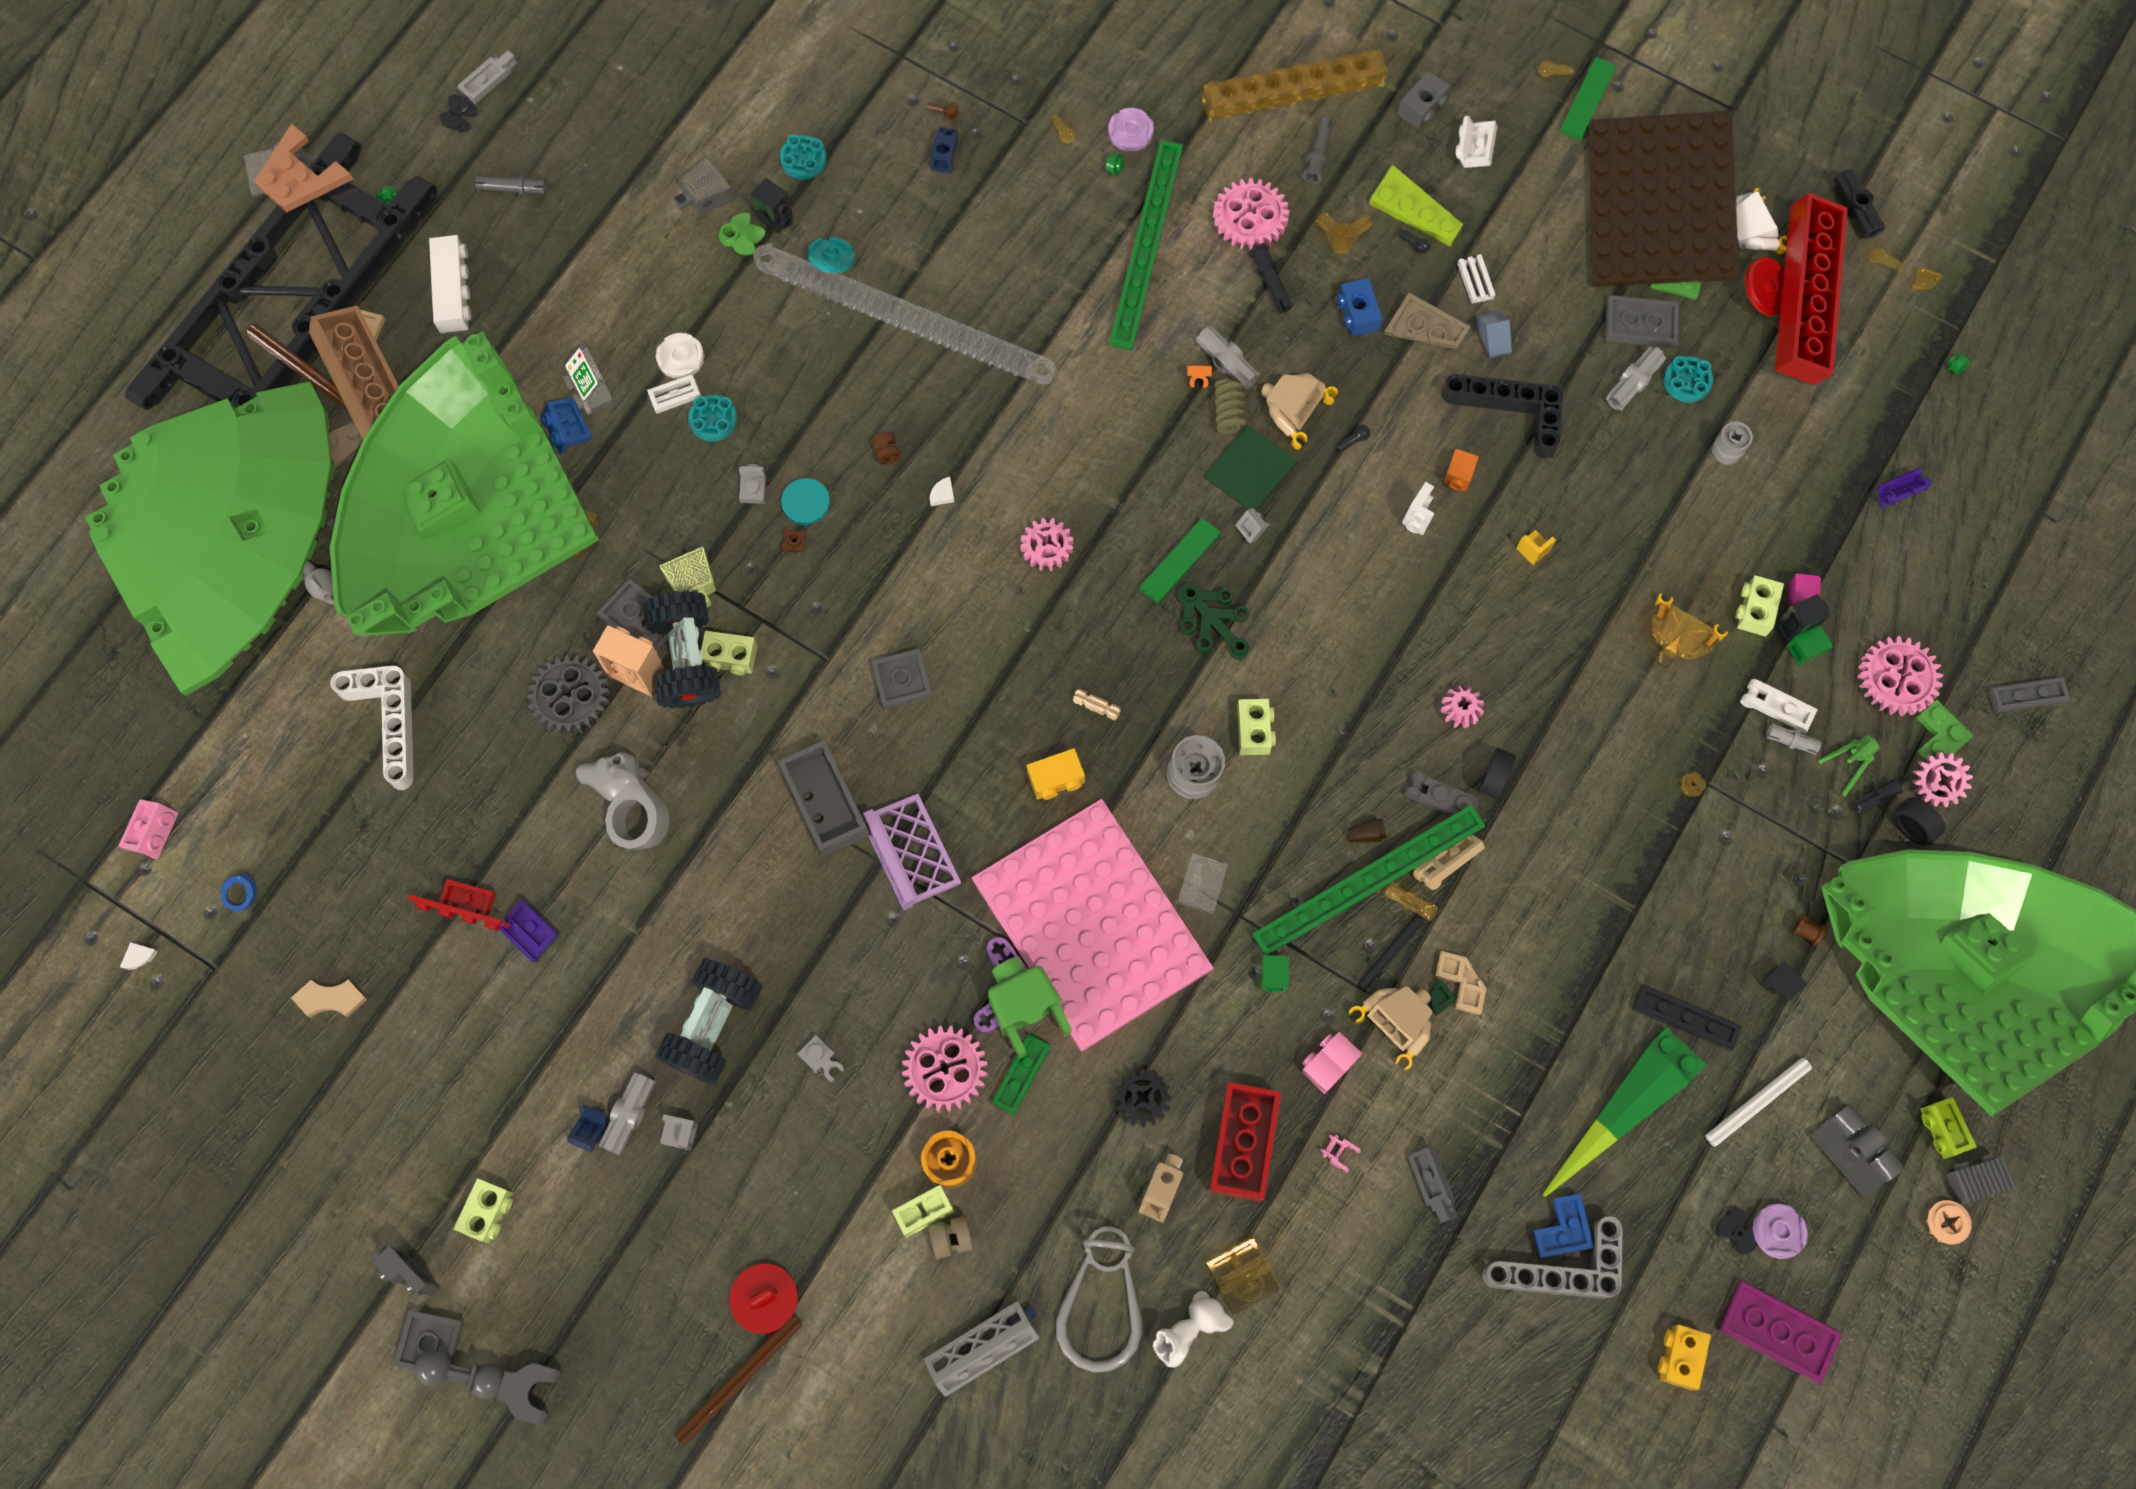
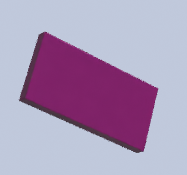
M1742 1280L1738 1281L1718 1328L1719 1332L1818 1384H1822L1842 1336L1841 1332Z

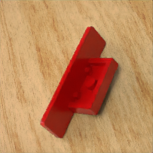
M446 879L439 902L409 895L407 899L416 903L414 908L430 912L431 908L438 909L437 914L448 918H453L454 914L462 916L461 921L476 925L477 921L485 923V928L499 931L500 927L509 929L511 925L505 921L489 917L497 893Z

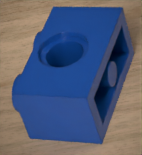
M1369 278L1342 284L1340 293L1337 294V302L1339 308L1344 310V324L1346 329L1350 328L1352 337L1379 331L1382 316ZM1355 306H1359V307H1361L1362 309L1359 310V309H1356V308H1354V307H1355Z

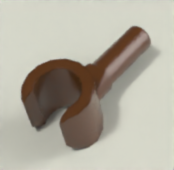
M951 102L947 107L931 103L927 104L928 109L943 113L950 121L960 114L957 111L959 107L954 102Z

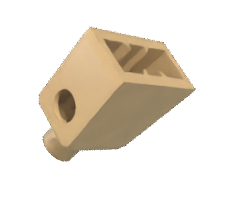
M1168 1154L1164 1164L1158 1163L1139 1213L1164 1223L1184 1174L1179 1170L1183 1162L1180 1157Z

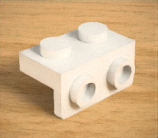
M1464 116L1463 125H1460L1459 128L1460 144L1456 146V156L1461 160L1464 168L1491 166L1497 132L1495 121L1472 123L1470 116Z

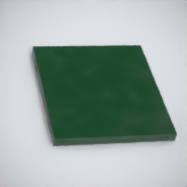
M1247 425L1208 470L1204 478L1246 509L1254 508L1256 511L1298 460Z

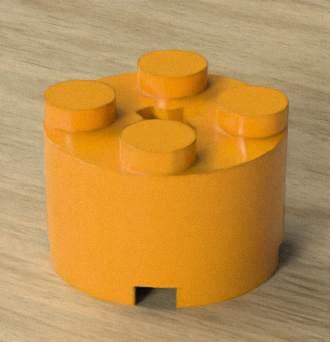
M942 1131L933 1135L924 1146L921 1153V1164L926 1176L936 1186L941 1185L944 1189H954L964 1185L973 1177L976 1168V1155L971 1142L966 1137L954 1131ZM947 1154H951L952 1158H956V1160L952 1161L951 1166L942 1163V1161L946 1160Z

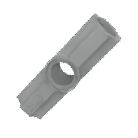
M1212 326L1206 327L1196 338V342L1212 357L1215 367L1223 374L1228 373L1234 381L1244 384L1245 389L1252 387L1259 379L1260 374L1244 359L1240 348L1233 342L1228 343Z
M1649 347L1635 364L1632 363L1626 369L1618 384L1614 386L1606 397L1609 406L1615 410L1622 411L1637 393L1640 394L1651 381L1653 374L1657 372L1666 360L1662 350L1657 347Z
M634 1072L623 1097L616 1101L611 1111V1121L599 1144L601 1148L621 1156L632 1131L638 1128L644 1117V1107L656 1084L654 1080Z

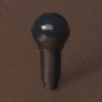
M1402 228L1398 232V235L1412 244L1418 253L1424 254L1429 251L1431 244L1427 238L1417 237Z
M1366 425L1357 426L1353 434L1336 446L1337 449L1341 452L1357 442L1368 440L1371 435L1369 427Z

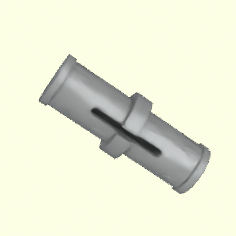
M1774 723L1769 726L1766 734L1767 739L1783 743L1792 750L1796 748L1813 755H1817L1822 743L1819 739L1801 734L1800 730L1786 729Z

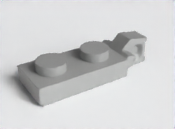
M506 51L500 58L496 57L493 59L490 57L457 86L459 91L475 105L508 77L512 72L511 70L518 64L515 56L510 51Z

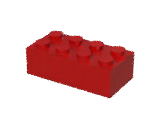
M1228 1082L1209 1193L1261 1203L1265 1199L1281 1092Z

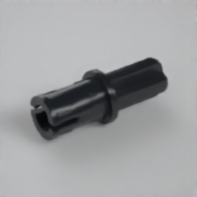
M1892 779L1878 788L1873 787L1869 793L1852 802L1853 809L1858 814H1862L1877 805L1883 806L1885 801L1903 792L1902 786L1896 779Z

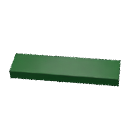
M1595 57L1561 127L1560 133L1580 141L1582 140L1617 65Z
M1201 518L1143 582L1139 590L1159 604L1221 536V532L1204 518Z

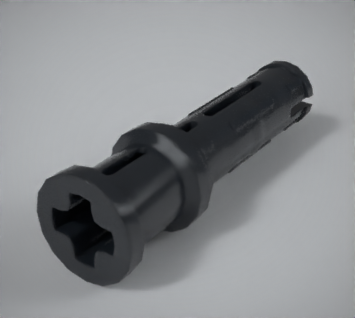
M1267 243L1256 245L1249 251V256L1254 259L1258 267L1257 273L1264 277L1279 312L1285 313L1288 311L1287 306L1289 309H1292L1293 304L1277 274V263L1275 260H1272L1268 252L1269 246Z

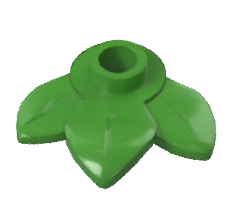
M741 213L735 215L730 223L723 225L718 236L723 245L732 247L736 253L752 255L756 253L754 244L763 239L766 231L759 226L750 224L749 213Z

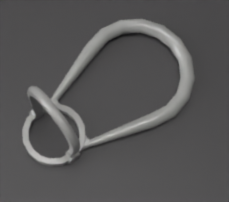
M1112 1226L1101 1227L1095 1230L1089 1239L1083 1242L1087 1256L1061 1304L1056 1319V1337L1063 1354L1077 1367L1093 1373L1109 1372L1126 1364L1137 1351L1142 1336L1141 1314L1128 1263V1258H1131V1253L1135 1251V1247L1130 1245L1127 1236L1120 1229ZM1111 1231L1118 1234L1124 1243L1095 1240L1094 1238L1102 1232ZM1091 1246L1125 1250L1124 1259L1113 1267L1099 1265L1091 1254ZM1088 1264L1104 1272H1114L1120 1268L1125 1270L1131 1335L1127 1346L1122 1352L1106 1361H1093L1082 1357L1073 1349L1067 1337L1066 1323Z

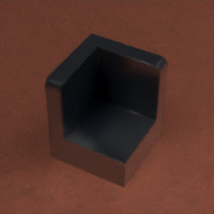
M1785 961L1776 966L1759 983L1766 991L1773 987L1786 1001H1791L1808 985Z

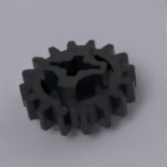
M1141 1069L1139 1076H1136L1131 1071V1079L1128 1080L1122 1077L1121 1081L1124 1086H1116V1091L1121 1094L1114 1097L1115 1102H1120V1105L1116 1107V1111L1124 1112L1122 1116L1123 1121L1128 1118L1132 1119V1127H1134L1136 1122H1140L1141 1128H1145L1146 1122H1150L1152 1126H1155V1118L1163 1121L1165 1117L1162 1111L1169 1112L1170 1107L1165 1104V1102L1172 1100V1096L1165 1095L1170 1087L1169 1085H1161L1164 1080L1163 1077L1157 1080L1154 1078L1155 1071H1152L1149 1076L1145 1075L1144 1069ZM1148 1082L1150 1084L1148 1086H1138L1136 1083ZM1126 1091L1132 1096V1102L1128 1107L1125 1102ZM1157 1091H1159L1161 1098L1159 1106L1154 1101V1095ZM1149 1092L1148 1103L1141 1102L1136 1106L1138 1094L1143 1096ZM1138 1111H1147L1150 1115L1139 1116L1136 1113Z

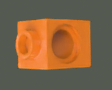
M1455 449L1443 484L1456 491H1467L1479 456Z

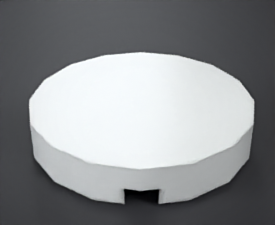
M675 333L667 336L661 345L659 344L656 351V359L659 368L665 375L673 379H679L691 374L694 375L700 370L704 363V352L701 343L693 338L692 335Z

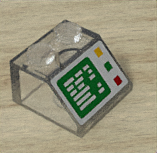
M585 343L580 344L563 365L567 373L563 378L569 390L575 389L577 394L573 395L579 409L584 407L587 415L614 402Z

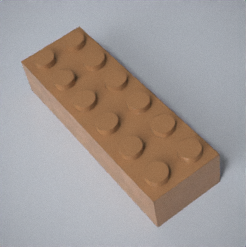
M357 305L312 316L309 334L363 440L399 386Z

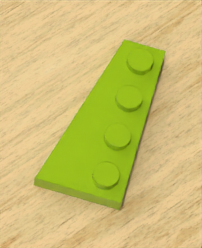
M1394 165L1391 166L1369 202L1371 206L1450 247L1463 226L1459 220Z

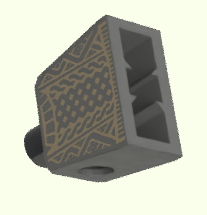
M707 156L680 178L679 182L683 193L674 198L680 210L692 204L699 214L734 201L730 185Z

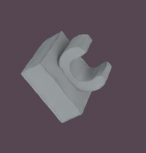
M1254 508L1247 510L1235 525L1250 544L1256 542L1269 526V523H1265L1261 518L1262 514L1256 512Z

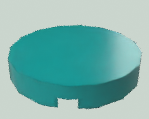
M829 237V240H823V238H818L811 242L808 248V260L812 266L821 271L840 273L852 268L855 262V252H853L851 244L843 239Z
M803 478L795 480L786 487L781 498L782 509L786 517L797 525L808 526L811 523L820 522L827 515L830 508V498L827 489L815 479Z

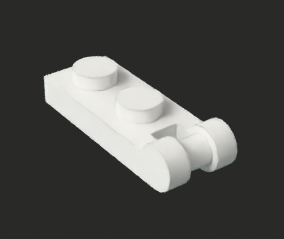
M1750 680L1747 686L1749 690L1740 701L1742 705L1754 708L1803 733L1808 731L1818 709L1759 680ZM1757 695H1764V700L1757 698Z

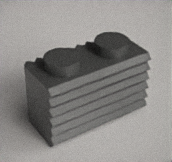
M1994 1154L1977 1158L1979 1164L1970 1166L1969 1161L1954 1165V1172L1946 1174L1957 1203L1960 1205L2017 1188L2005 1157L1996 1159Z

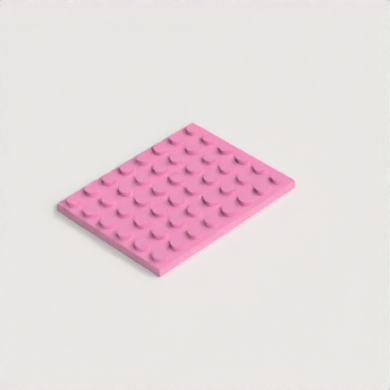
M1102 799L972 877L975 886L1027 968L1040 965L1045 970L1063 1000L1062 1010L1072 1028V1034L1070 1035L1081 1053L1213 971V966Z

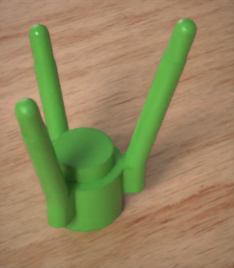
M1864 735L1859 740L1853 739L1849 744L1818 760V763L1822 764L1852 749V756L1848 758L1847 762L1852 763L1856 759L1863 761L1843 790L1842 796L1848 794L1868 764L1875 759L1873 755L1879 750V745L1871 736Z

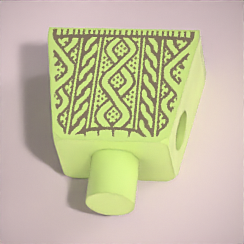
M703 547L660 565L665 579L674 591H698V593L705 595L707 608L711 605L708 595L715 592L716 588Z

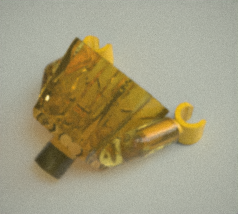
M1659 594L1651 619L1652 635L1656 639L1655 643L1663 647V650L1656 659L1662 665L1669 668L1676 656L1685 661L1688 658L1696 660L1710 653L1728 634L1727 631L1719 634L1717 632L1719 624L1712 628L1676 606L1671 605L1673 597L1670 598L1669 602H1665L1661 599L1663 594Z

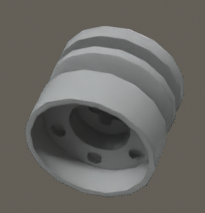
M1193 735L1184 738L1177 744L1167 766V779L1171 788L1177 794L1188 799H1199L1209 795L1214 791L1225 768V756L1222 748L1214 740L1206 736ZM1194 769L1198 770V772H1195L1194 774L1190 772Z

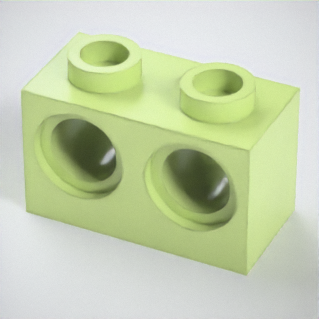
M1756 575L1749 583L1746 582L1741 592V597H1744L1743 605L1740 604L1736 612V619H1739L1737 628L1766 637L1774 628L1784 584ZM1756 591L1762 592L1765 598L1760 597ZM1751 613L1758 615L1760 620L1753 618Z
M705 631L701 648L702 666L715 667L717 672L720 669L728 670L735 675L752 674L758 647L755 638ZM716 649L722 650L718 656H710L712 651ZM739 653L746 654L741 660L735 659V656Z
M1269 699L1238 700L1239 755H1269L1272 746L1276 745L1275 731H1271L1270 722H1274V707H1269ZM1257 711L1262 715V718L1254 719L1249 713ZM1259 735L1264 741L1262 743H1255L1251 737Z
M477 1178L453 1230L490 1244L491 1240H494L501 1229L499 1222L503 1214H507L512 1206L513 1199L511 1197L513 1193ZM491 1193H496V1203L488 1207L486 1203L487 1197ZM484 1218V1229L476 1232L474 1227L476 1221Z
M941 1185L892 1210L906 1238L954 1213Z

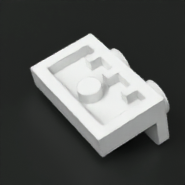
M1425 482L1402 521V524L1409 531L1421 535L1424 534L1434 516V513L1428 510L1434 498L1430 495L1434 486Z

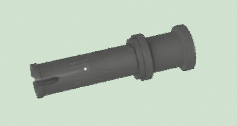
M1327 116L1319 118L1313 148L1306 158L1307 167L1303 171L1302 178L1310 184H1318L1323 179L1322 169L1327 162L1325 152L1334 122L1333 119L1330 120V117Z

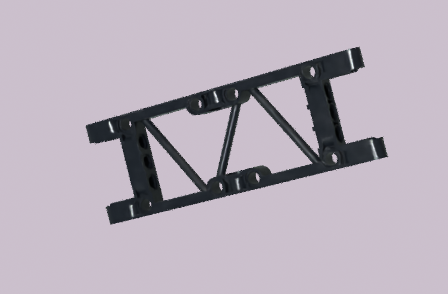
M338 133L310 165L309 169L319 176L336 161L349 172L358 161L362 148L361 143L344 133ZM415 176L404 184L389 204L382 202L349 182L319 196L318 198L333 203L342 212L345 213L347 211L357 217L361 223L364 224L366 222L379 232L350 269H348L314 199L289 212L284 211L277 205L131 382L125 393L126 399L144 410H149L158 405L180 379L216 402L228 398L237 408L257 397V392L285 387L296 372L277 358L261 378L227 304L229 302L240 303L248 295L312 297L294 319L292 330L296 336L287 345L289 350L306 361L316 348L308 331L311 317L345 309L350 306L437 196V187L427 180ZM308 208L342 277L341 280L330 279L321 287L254 286L264 273H267L276 262L277 253L274 250L276 244L303 211ZM219 314L254 384L252 390L189 353V350Z

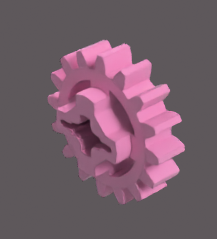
M1042 518L1041 524L1038 525L1037 522L1033 521L1032 529L1025 528L1026 535H1021V542L1023 543L1021 545V552H1025V561L1031 559V567L1039 564L1040 571L1044 569V566H1048V569L1052 571L1053 565L1056 564L1061 568L1062 560L1069 561L1068 554H1073V547L1071 546L1073 545V537H1069L1070 529L1063 530V522L1055 525L1054 518L1050 520V523H1046L1045 518ZM1059 538H1061L1063 541V548L1061 547V544L1058 543ZM1031 542L1036 546L1035 551L1031 548Z
M1938 751L1936 752V758L1928 754L1926 755L1928 760L1926 763L1918 762L1922 768L1921 770L1913 771V773L1918 775V779L1912 780V783L1920 786L1915 792L1917 794H1924L1922 796L1923 801L1928 802L1931 800V805L1936 807L1940 802L1942 806L1948 807L1949 801L1958 804V796L1966 798L1967 795L1963 790L1965 788L1971 789L1972 786L1967 784L1966 781L1972 779L1973 776L1965 773L1970 767L1966 764L1961 765L1963 761L1961 757L1954 759V754L1947 752L1944 757V754ZM1940 763H1950L1954 767L1944 769ZM1941 774L1946 776L1943 779L1945 782L1944 785L1939 783V781H1941ZM1941 790V792L1944 793V795L1938 796L1932 794L1931 792Z

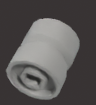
M1738 421L1726 424L1712 445V453L1715 459L1726 465L1738 462L1752 443L1753 435L1750 428Z

